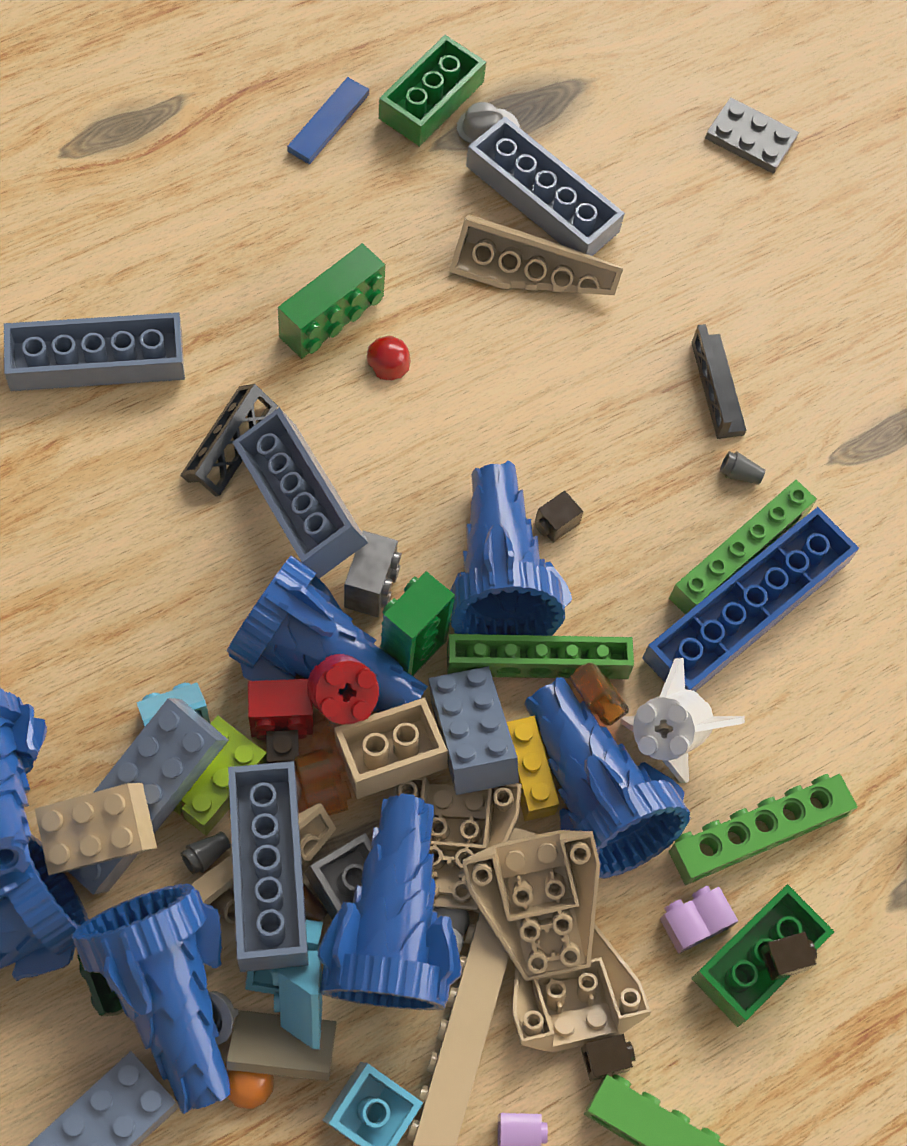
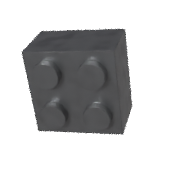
M362 531L368 543L355 552L344 584V608L379 617L381 608H385L390 601L392 582H396L400 570L401 553L397 552L398 540Z
M366 833L310 865L304 873L332 920L339 912L343 902L353 903L355 887L357 885L361 886L364 862L371 851L372 844Z

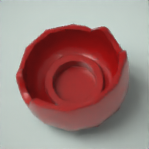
M388 335L377 338L369 345L366 356L369 367H372L377 378L395 380L403 377L409 371L410 353L407 345L401 339Z

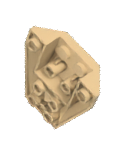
M426 777L393 787L392 796H399L401 793L415 795V797L423 799L425 803L432 804L434 807L429 854H434L432 878L435 879L436 888L433 907L478 911L479 907L469 891L462 861L495 844L509 841L519 818L521 784L515 783L456 795L453 785L430 784Z
M558 830L498 843L462 861L471 896L525 981L590 967L600 861L592 831Z
M595 923L589 968L525 981L517 967H515L513 1018L521 1045L552 1053L583 1046L585 1043L623 1034L651 1015L641 982Z

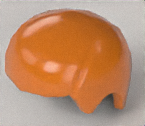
M227 1070L230 1084V1095L227 1098L234 1106L254 1109L264 1104L272 1094L274 1075Z

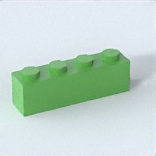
M613 1074L612 1077L606 1075L602 1078L583 1114L635 1146H726L719 1142L721 1137L712 1130L705 1127L699 1130L689 1124L691 1119L688 1116L674 1109L672 1112L667 1111L659 1106L661 1101L647 1092H643L642 1095L630 1088L631 1083L617 1074Z

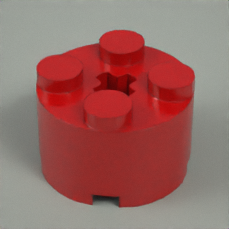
M335 654L325 658L318 666L314 667L308 679V695L312 703L332 722L348 725L364 721L370 717L377 704L379 686L375 674L366 665L352 656ZM345 685H348L347 690L343 691L342 694L338 692L339 689H343Z

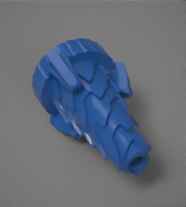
M507 460L506 463L489 464L480 469L475 468L471 474L473 497L471 500L470 524H466L467 551H463L464 572L458 573L450 590L455 594L451 615V626L454 628V633L552 636L565 620V607L571 603L572 595L568 585L551 562L545 563V559H540L538 536H533L531 519L526 518L523 489L519 490L515 465Z
M292 555L287 559L261 595L226 650L229 653V657L241 664L243 677L249 681L296 679L295 676L297 674L304 679H309L314 667L318 666L325 658L335 654L352 656L366 665L376 676L379 686V697L373 711L378 713L421 699L424 691L427 689V685L404 671L403 667L394 657L374 644L376 639L352 624L351 621L353 619L342 611L328 587L316 577L317 572ZM345 685L343 689H339L338 692L342 694L343 691L347 690L348 685Z
M556 677L552 684L541 687L532 696L526 698L524 705L529 715L535 716L538 730L541 733L550 758L548 759V764L561 786L558 791L568 808H562L559 811L560 830L593 832L600 861L599 878H611L612 876H618L631 871L662 853L664 849L668 848L679 838L690 821V812L683 802L685 795L683 789L673 779L646 762H642L637 766L623 743L618 745L607 727L599 725L586 702L580 703L564 678Z
M1 688L0 875L15 871L24 873L30 864L27 838L31 837L24 810V807L29 806L26 794L30 791L26 774L32 770L33 763L37 760L47 732L45 720L34 718L33 706L23 704L22 699L11 692H5Z
M401 793L399 796H390L388 799H383L379 828L374 827L371 851L364 862L361 886L357 885L355 887L353 903L343 902L318 949V958L323 964L320 993L324 994V996L387 1008L441 1010L445 1009L446 1002H448L450 985L461 977L460 955L451 918L440 916L437 919V912L433 911L436 888L435 879L432 878L434 854H429L434 807L432 804L425 803L423 799L415 797V795Z
M32 833L31 837L27 838L30 864L24 873L15 871L0 875V969L16 962L12 973L16 981L22 978L36 977L69 965L70 961L73 960L76 948L72 934L78 927L89 920L86 910L65 872L48 874L42 842Z
M176 884L124 901L103 911L78 927L73 932L72 939L85 971L100 972L106 978L111 991L117 993L124 1013L134 1022L146 1050L151 1049L163 1080H169L181 1113L185 1114L191 1109H200L217 1101L221 1102L230 1095L229 1078L215 1040L220 1035L213 1019L212 1002L207 989V977L204 964L215 969L222 965V941L218 910L214 909L213 906L203 903L199 891L195 890L191 884Z

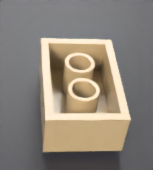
M425 697L371 715L364 721L334 728L336 747L357 799L447 769L448 751Z
M127 783L35 808L49 875L69 872L157 848L143 783Z

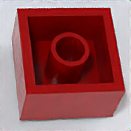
M308 679L248 681V718L251 737H257L258 740L266 741V731L298 730V739H304L307 735H313V703L308 695Z

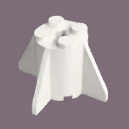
M684 658L674 659L660 696L641 705L635 716L620 718L621 725L634 732L635 741L640 752L644 755H649L653 759L662 760L680 783H687L689 781L688 752L704 743L712 729L739 725L745 722L744 716H713L710 705L698 696V693L685 689Z

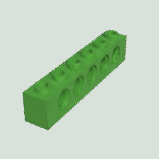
M793 481L677 582L669 599L686 615L807 516L817 498L799 481Z
M449 634L447 674L489 666L492 677L629 679L634 667L633 637Z
M824 774L811 781L812 785L803 789L801 785L795 786L784 793L785 797L775 800L774 797H769L757 804L758 808L748 812L747 808L731 814V820L724 823L715 820L702 827L703 831L698 834L692 835L691 832H686L680 835L668 852L684 885L691 884L849 816L858 806L841 774L833 777ZM810 798L818 799L822 804V809L814 807ZM783 809L792 811L795 815V820L787 819L783 814ZM755 821L764 822L768 827V832L760 831L756 827ZM728 832L736 833L740 837L741 844L732 843L728 838ZM707 844L713 850V856L704 855L699 845Z

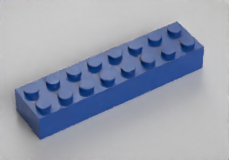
M816 507L647 646L642 659L666 682L674 659L684 658L685 689L696 692L850 563L859 547L819 507Z

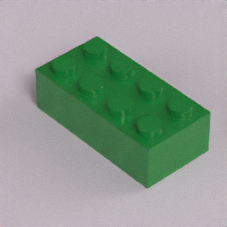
M445 34L379 98L378 119L420 147L484 83L486 61Z
M363 243L278 306L279 338L301 359L309 353H315L324 341L330 337L337 336L350 321H356L363 314L364 310L371 305H377L384 296L386 264Z
M427 571L419 579L416 576L413 577L405 586V593L398 600L393 598L382 612L380 648L394 657L403 667V670L412 676L447 642L455 598L454 593Z
M787 884L691 979L736 1027H739L791 977L788 976L771 981L760 949L768 942L805 932L807 939L814 943L817 950L835 931Z

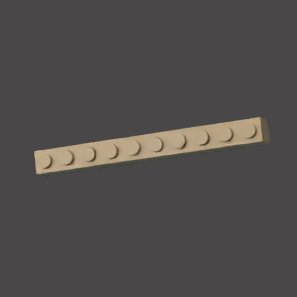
M514 827L509 841L538 834ZM480 908L478 911H474L479 913L477 924L469 925L464 942L470 944L467 957L460 956L462 970L458 988L451 987L446 1004L447 1007L452 1008L449 1020L442 1019L437 1039L443 1040L439 1053L432 1052L427 1072L433 1073L430 1086L423 1085L419 1100L423 1102L420 1120L413 1119L407 1139L413 1141L412 1146H456L509 958V954Z

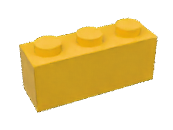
M535 716L508 721V729L518 757L519 783L516 784L522 785L520 805L524 820L530 821L555 815L560 804Z

